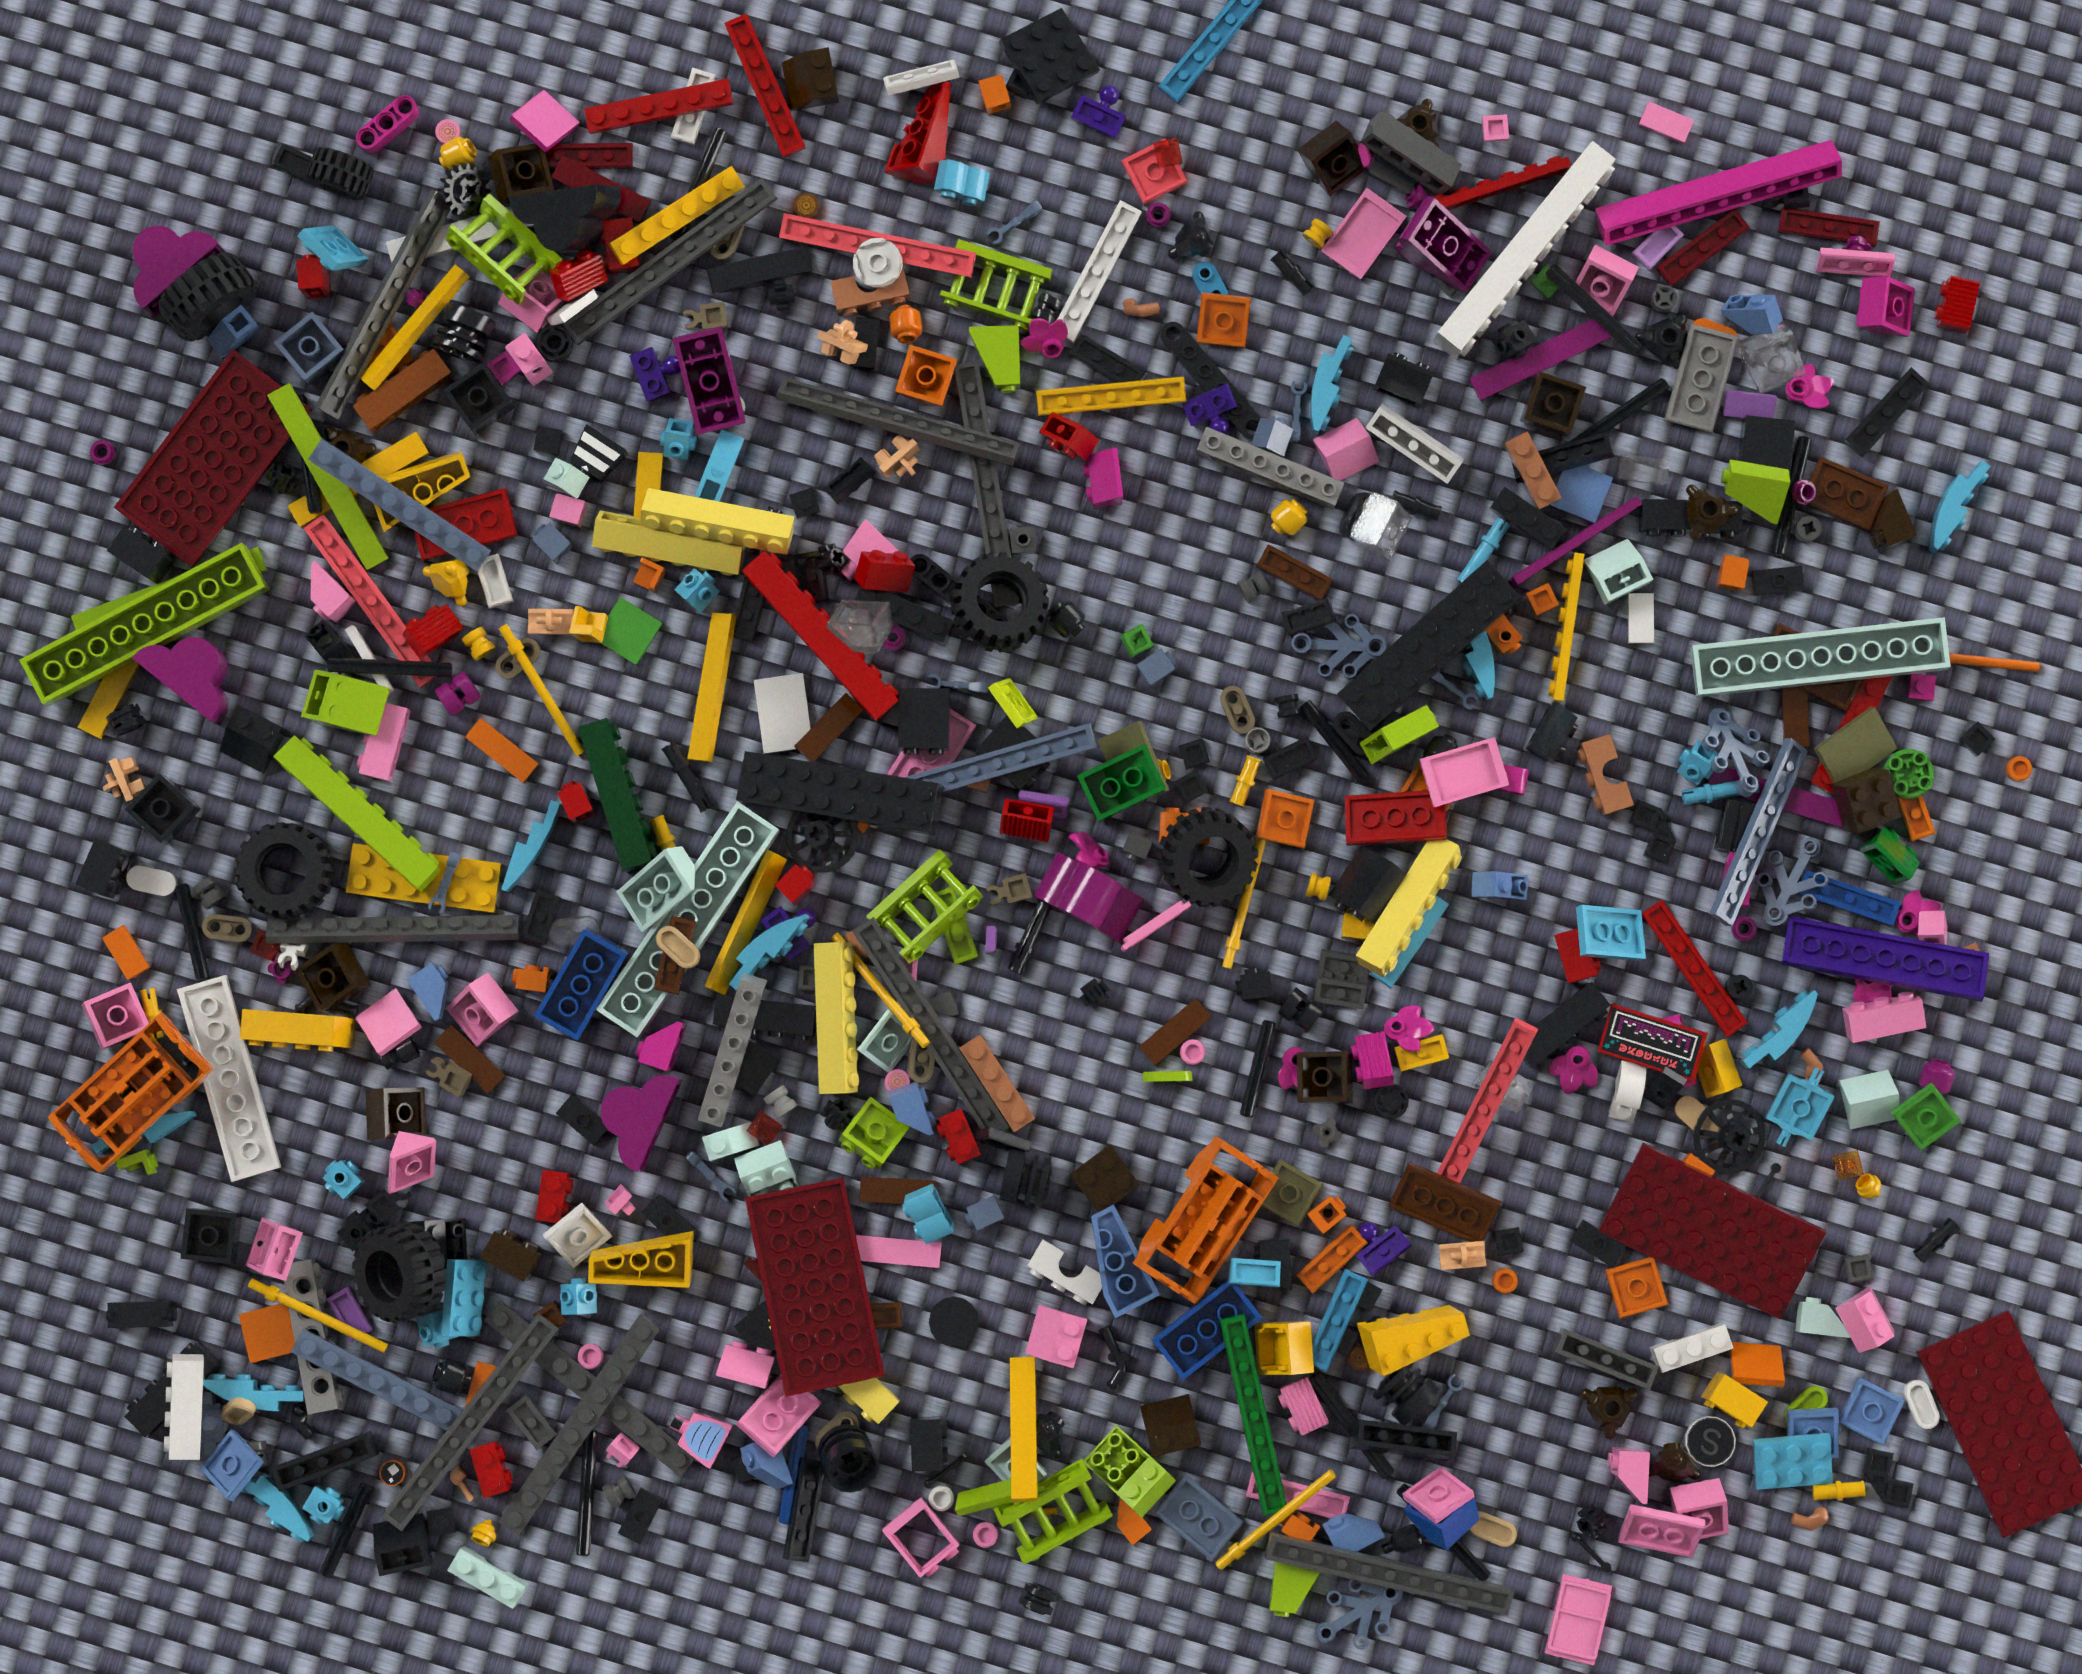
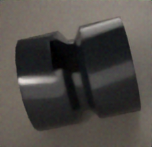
M1295 987L1278 1011V1014L1288 1021L1294 1020L1295 1026L1307 1033L1325 1007L1314 999L1307 1000V994ZM1297 1006L1303 1008L1301 1013L1296 1009Z

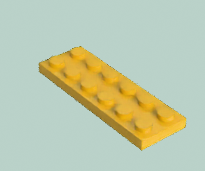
M353 843L346 893L429 904L439 890L440 881L443 879L447 868L446 864L449 856L432 854L440 862L437 866H439L441 873L420 893L368 845ZM461 858L446 893V907L495 913L502 863ZM437 901L433 904L441 906L440 902Z

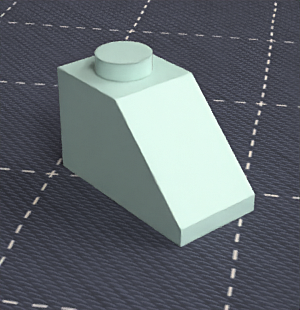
M555 458L543 479V483L577 499L590 477L571 464Z
M752 1122L702 1137L709 1161L760 1146Z
M1806 1297L1805 1302L1798 1301L1795 1331L1850 1338L1844 1324L1828 1305L1821 1304V1299Z

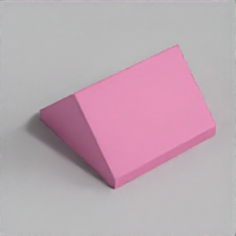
M1358 418L1312 440L1330 476L1339 481L1379 462L1372 439Z
M398 1132L389 1160L388 1192L390 1194L434 1177L436 1140L434 1138Z

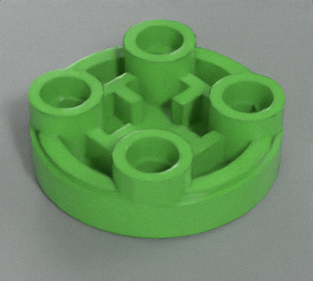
M1903 749L1892 754L1885 762L1883 769L1889 770L1897 797L1914 799L1923 795L1932 787L1934 768L1924 752L1915 749Z

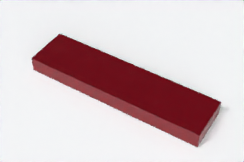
M633 143L556 144L545 152L549 170L556 169L562 155L591 170L633 169Z
M563 155L552 175V178L571 188L594 184L619 186L621 189V200L616 211L632 217V219L640 223L651 203V200Z
M1782 207L1777 233L1847 243V240L1852 236H1861L1866 239L1867 243L1871 244V247H1876L1880 221L1794 208L1784 209Z
M1734 208L1657 266L1656 270L1666 283L1673 287L1750 227Z

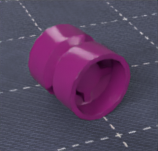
M465 671L453 677L451 684L444 683L435 689L440 701L452 717L464 710L465 704L471 705L482 698ZM458 687H460L465 694V696H463L462 698H460L457 692L455 691V689H457Z

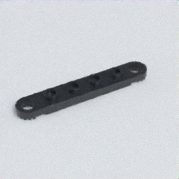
M1177 322L1166 323L1160 333L1163 344L1205 393L1228 383L1237 407L1223 412V414L1245 439L1252 441L1254 435L1246 431V425L1253 421L1259 424L1261 417L1181 324ZM1170 328L1177 329L1180 333L1179 339L1176 341L1168 340L1166 331Z

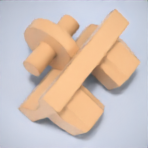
M845 320L841 324L835 323L833 329H830L828 332L819 331L817 336L818 339L823 340L821 353L836 356L838 348H841L843 350L840 360L849 365L856 364L859 353L866 352L868 344L855 339L857 332L853 330L854 324L849 320Z
M899 434L892 441V444L898 449L895 454L891 456L885 449H881L874 456L881 473L886 479L894 472L899 477L906 472L910 476L915 474L912 467L918 460L914 455L920 449L913 438L910 440L906 436Z
M528 609V634L571 635L569 631L574 610Z
M130 757L122 760L114 758L109 763L117 780L114 779L112 773L105 775L108 784L102 788L104 792L112 791L114 798L122 796L120 788L126 802L131 803L146 787V784L142 778L133 782L129 780L128 774L139 770L134 758Z
M1484 1241L1438 1244L1441 1270L1486 1266Z

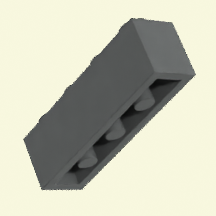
M1383 110L1370 120L1360 143L1437 195L1445 193L1453 186L1462 166L1453 156L1446 154L1431 141L1424 139L1412 128L1405 126L1396 120L1393 115Z
M1560 1328L1552 1349L1553 1352L1648 1390L1651 1389L1659 1368L1657 1365L1564 1328Z

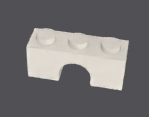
M1042 1239L1027 1265L1031 1268L1029 1273L1041 1280L1044 1276L1053 1281L1051 1286L1063 1293L1066 1289L1074 1293L1073 1299L1085 1306L1087 1302L1093 1304L1102 1289L1100 1273L1085 1265L1082 1272L1076 1277L1063 1275L1059 1269V1261L1064 1251Z
M1719 1323L1698 1330L1697 1333L1676 1340L1672 1339L1649 1348L1655 1365L1659 1366L1658 1372L1663 1373L1733 1349V1345L1726 1325Z

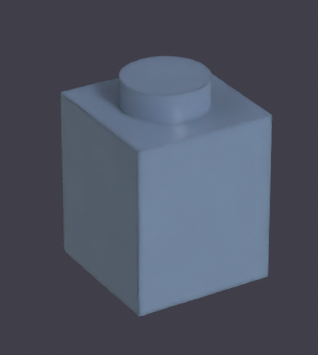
M1272 416L1271 419L1260 418L1251 445L1284 457L1293 428L1285 425L1286 421L1276 416Z
M550 522L547 525L542 524L534 532L535 537L532 540L555 564L573 548V545Z
M1161 648L1138 663L1136 668L1149 688L1175 672L1173 665L1176 664V661L1169 651L1164 653Z
M994 1195L967 1207L968 1213L964 1214L970 1228L975 1226L977 1231L1005 1218Z

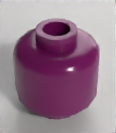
M1931 1059V1062H1926L1923 1065L1919 1085L1924 1088L1928 1084L1933 1083L1940 1094H1947L1951 1090L1955 1071L1951 1068L1949 1062Z

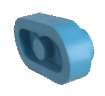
M1201 262L1194 267L1192 279L1200 295L1202 292H1218L1228 295V291L1214 265L1209 262ZM1206 270L1210 275L1207 278H1203L1200 272Z

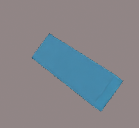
M1344 1269L1312 1341L1314 1367L1325 1372L1329 1369L1368 1279L1347 1269Z

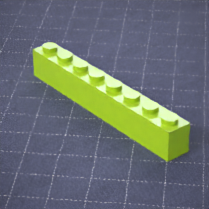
M294 735L273 756L277 763L418 892L422 893L441 873L439 866H437L440 863L438 859L430 852L425 855L420 850L422 845L414 837L410 836L407 838L401 832L404 829L394 819L389 822L384 817L386 812L376 803L373 805L369 804L365 800L368 796L359 787L353 789L348 784L350 780L340 770L335 773L330 768L332 763L324 755L320 754L317 756L311 751L314 747L304 737L299 740Z

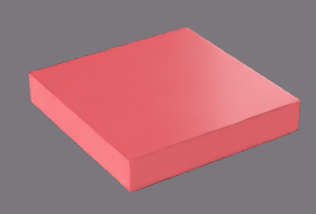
M1166 139L1121 160L1143 205L1188 182Z

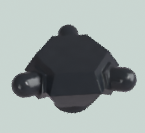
M1195 212L1193 219L1185 223L1175 237V246L1168 250L1169 258L1176 259L1179 256L1194 257L1197 254L1204 257L1212 249L1214 241L1211 240L1210 231L1202 212Z
M1679 314L1676 319L1666 318L1648 326L1645 332H1637L1635 338L1639 342L1644 343L1646 349L1660 360L1670 362L1674 369H1678L1687 337V330H1685L1687 317L1684 314Z
M1050 1411L1047 1415L1038 1414L1036 1415L1037 1447L1040 1450L1050 1452L1053 1459H1059L1062 1456V1427L1065 1423L1055 1412Z

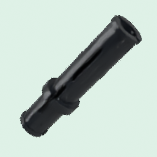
M674 741L669 746L667 745L661 750L673 766V773H677L700 813L714 806L690 768V761L685 760L676 742Z
M1038 900L1020 942L1015 945L1016 951L1007 969L1022 975L1029 956L1034 953L1033 947L1052 909L1051 905Z

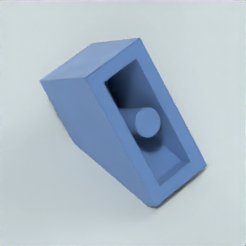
M430 963L408 978L407 981L434 1021L439 1022L443 1019L449 988L446 978L449 975L441 964L437 966L435 963Z
M756 1442L740 1448L742 1461L749 1474L775 1490L793 1484L782 1449L773 1458Z
M1347 1513L1334 1516L1328 1522L1322 1524L1333 1547L1355 1552L1385 1537L1377 1521Z

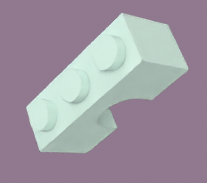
M466 1546L461 1547L447 1571L514 1609L529 1583L509 1571L505 1572L492 1566L485 1560V1557Z

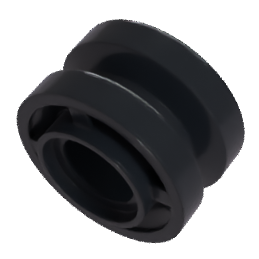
M550 325L541 330L538 335L537 346L545 360L552 363H560L569 358L573 351V341L569 332L564 327ZM552 339L562 341L558 349L548 347Z
M1026 1582L1023 1589L1027 1594L1021 1595L1018 1602L1026 1609L1035 1613L1051 1615L1053 1608L1050 1606V1603L1056 1602L1058 1595L1043 1585Z

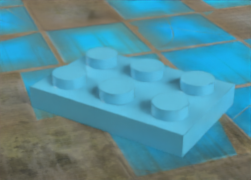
M335 225L305 228L298 234V237L303 241L302 245L309 252L315 253L320 258V263L328 270L334 271L361 267L369 260Z
M1591 905L1576 907L1580 956L1634 961L1646 959L1641 910Z
M447 1259V1284L444 1293L442 1336H480L486 1261Z
M1829 1433L1753 1439L1755 1486L1757 1490L1833 1483L1831 1437Z

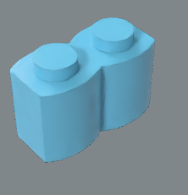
M942 160L939 161L934 190L941 193L943 198L955 199L956 197L961 199V203L964 205L976 206V203L985 201L990 173L958 161Z
M933 1184L905 1195L904 1204H902L903 1211L907 1218L911 1217L916 1224L914 1225V1231L919 1239H923L928 1244L954 1232L955 1225Z

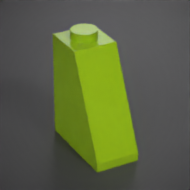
M1019 325L969 327L970 338L995 389H1001L1002 393H1014L1016 389H1020Z
M1730 459L1728 468H1723L1721 474V483H1724L1725 494L1772 524H1778L1790 485L1789 470Z
M1425 705L1379 729L1360 742V745L1372 765L1439 727L1436 722L1434 713Z
M1274 1561L1269 1601L1270 1611H1274V1615L1289 1617V1613L1295 1614L1320 1572Z

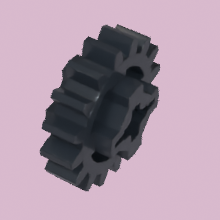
M469 163L452 165L453 170H445L447 178H440V181L444 183V187L438 188V191L444 193L440 201L447 202L444 208L452 210V215H460V217L476 216L486 193L491 192V189L486 188L490 180L483 179L486 172L478 170L477 165ZM463 174H469L468 177H461ZM461 203H468L469 205L463 207L461 206Z

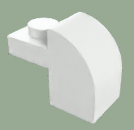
M1621 1061L1615 1080V1093L1609 1108L1608 1117L1628 1122L1634 1121L1644 1093L1646 1081L1645 1066Z

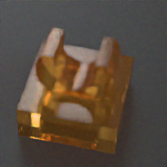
M1858 1150L1832 1155L1837 1180L1864 1175Z

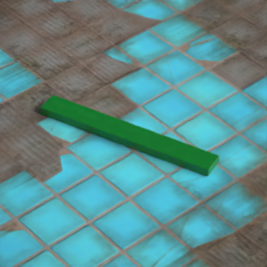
M1243 1313L1222 1318L1219 1321L1262 1515L1268 1516L1277 1513L1287 1503L1247 1322Z

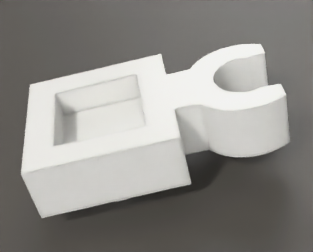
M281 943L280 950L283 953L278 958L280 968L284 967L285 962L292 961L290 965L292 970L295 971L299 965L297 957L306 956L310 943Z

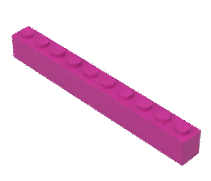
M1832 140L1817 143L1595 208L1596 226L1605 246L1840 178L1842 177V159Z

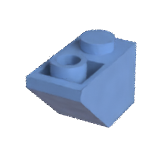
M1736 294L1730 296L1721 309L1724 316L1750 334H1773L1783 320L1775 295Z
M240 305L221 319L207 338V341L223 360L232 349L236 350L262 329L248 311Z
M1497 871L1473 872L1472 897L1527 900L1528 875Z
M914 1082L889 1091V1099L897 1121L927 1135L934 1134L933 1126L937 1124L932 1110L927 1111L925 1103L929 1101L924 1087L919 1089L918 1083Z

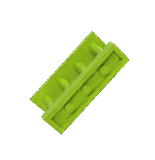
M489 193L482 200L479 210L481 215L462 231L452 224L449 227L446 241L452 249L460 252L500 288L508 299L520 305L526 292L523 287L542 271L550 275L549 270L555 268L556 264L562 261V258L554 251L545 248L528 227ZM487 222L492 223L500 231L479 248L469 237ZM510 239L517 248L500 263H495L487 254L503 240ZM523 255H527L536 264L515 281L505 271Z
M958 239L955 248L975 252V260L983 262L984 268L973 300L959 296L965 276L955 274L950 292L943 290L940 292V300L944 301L943 304L951 308L961 306L1014 323V325H1019L1020 330L1028 331L1029 324L1033 320L1030 319V315L1039 287L1044 282L1050 283L1052 269ZM999 267L1006 270L1007 277L997 307L983 304V300L993 269L996 270ZM1021 274L1030 277L1031 283L1021 314L1017 315L1006 311L1016 278L1020 277Z
M940 849L866 916L868 919L874 917L881 929L886 927L904 946L899 953L909 964L918 960L933 942L968 910L974 909L984 897L974 885L967 890L949 871L953 863ZM939 877H942L960 896L951 906H948L930 887ZM920 894H924L942 913L931 924L912 904V901ZM905 910L923 930L913 940L893 921L901 911Z
M1082 1459L1038 1482V1501L1011 1502L993 1507L1002 1528L1010 1524L1022 1545L1016 1549L1024 1565L1030 1561L1037 1560L1041 1555L1088 1529L1104 1523L1113 1516L1107 1502L1103 1500L1097 1503L1086 1482L1092 1479ZM1076 1487L1089 1508L1078 1515L1074 1514L1064 1496L1066 1492ZM1052 1500L1056 1501L1067 1520L1054 1528L1041 1507ZM1030 1512H1033L1044 1531L1043 1534L1032 1540L1019 1518Z

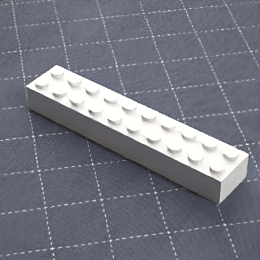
M1594 141L1588 145L1440 328L1433 340L1435 344L1456 360L1460 355L1464 357L1467 355L1476 342L1474 337L1478 336L1480 338L1488 329L1489 324L1492 322L1489 320L1492 316L1496 319L1507 303L1505 299L1511 300L1520 289L1519 287L1522 285L1520 280L1523 278L1526 281L1538 265L1536 263L1537 259L1540 262L1543 261L1553 246L1551 242L1557 243L1569 226L1567 222L1572 224L1584 208L1583 202L1588 205L1600 188L1597 185L1603 186L1615 170L1612 165L1616 160L1612 155Z

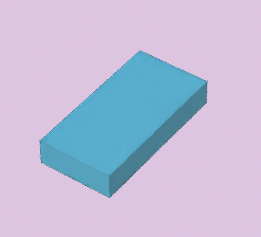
M1230 1258L1228 1284L1278 1288L1280 1287L1281 1261Z

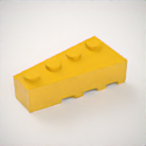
M460 450L382 476L381 478L426 506L440 495L468 479L470 472L463 452ZM374 504L383 532L400 522V520Z
M242 1009L240 1039L249 1040L248 1045L264 1046V1041L272 1042V1047L287 1048V1043L295 1044V1049L310 1050V1045H317L319 1051L333 1052V1047L353 1048L356 1019Z
M694 1231L592 1250L589 1257L588 1283L689 1288L692 1281Z
M1450 1305L1421 1310L1420 1313L1400 1314L1399 1317L1390 1319L1380 1318L1370 1323H1357L1369 1367L1382 1376H1386L1470 1336L1464 1313Z

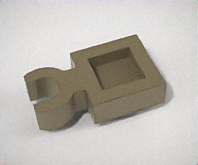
M724 302L699 305L700 312L697 313L693 310L683 311L684 317L692 316L694 318L692 323L685 324V329L693 330L700 324H702L703 330L719 326L728 328Z
M1026 873L1002 879L1004 887L999 888L992 885L986 888L987 892L996 891L998 893V897L995 900H991L990 905H996L1001 902L1002 898L1006 897L1008 904L1032 898Z
M440 1057L431 1059V1062L437 1066V1070L429 1068L426 1070V1074L432 1078L439 1077L441 1079L439 1086L458 1098L463 1096L473 1074L453 1062L446 1066L445 1061Z

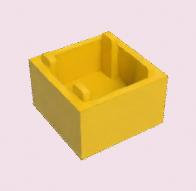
M1311 1321L1269 1322L1254 1325L1258 1375H1295L1314 1372Z
M1720 1372L1715 1373L1701 1396L1705 1399V1406H1709L1712 1409L1716 1406L1736 1419L1735 1425L1743 1429L1746 1425L1753 1427L1768 1403L1765 1399Z

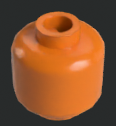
M901 305L890 314V332L892 337L898 340V342L903 344L913 343L921 336L923 331L922 319L917 309L912 308L910 305Z

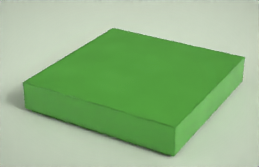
M620 597L608 616L601 644L637 666L663 623Z
M1933 1083L1928 1084L1891 1111L1892 1115L1920 1151L1962 1122Z

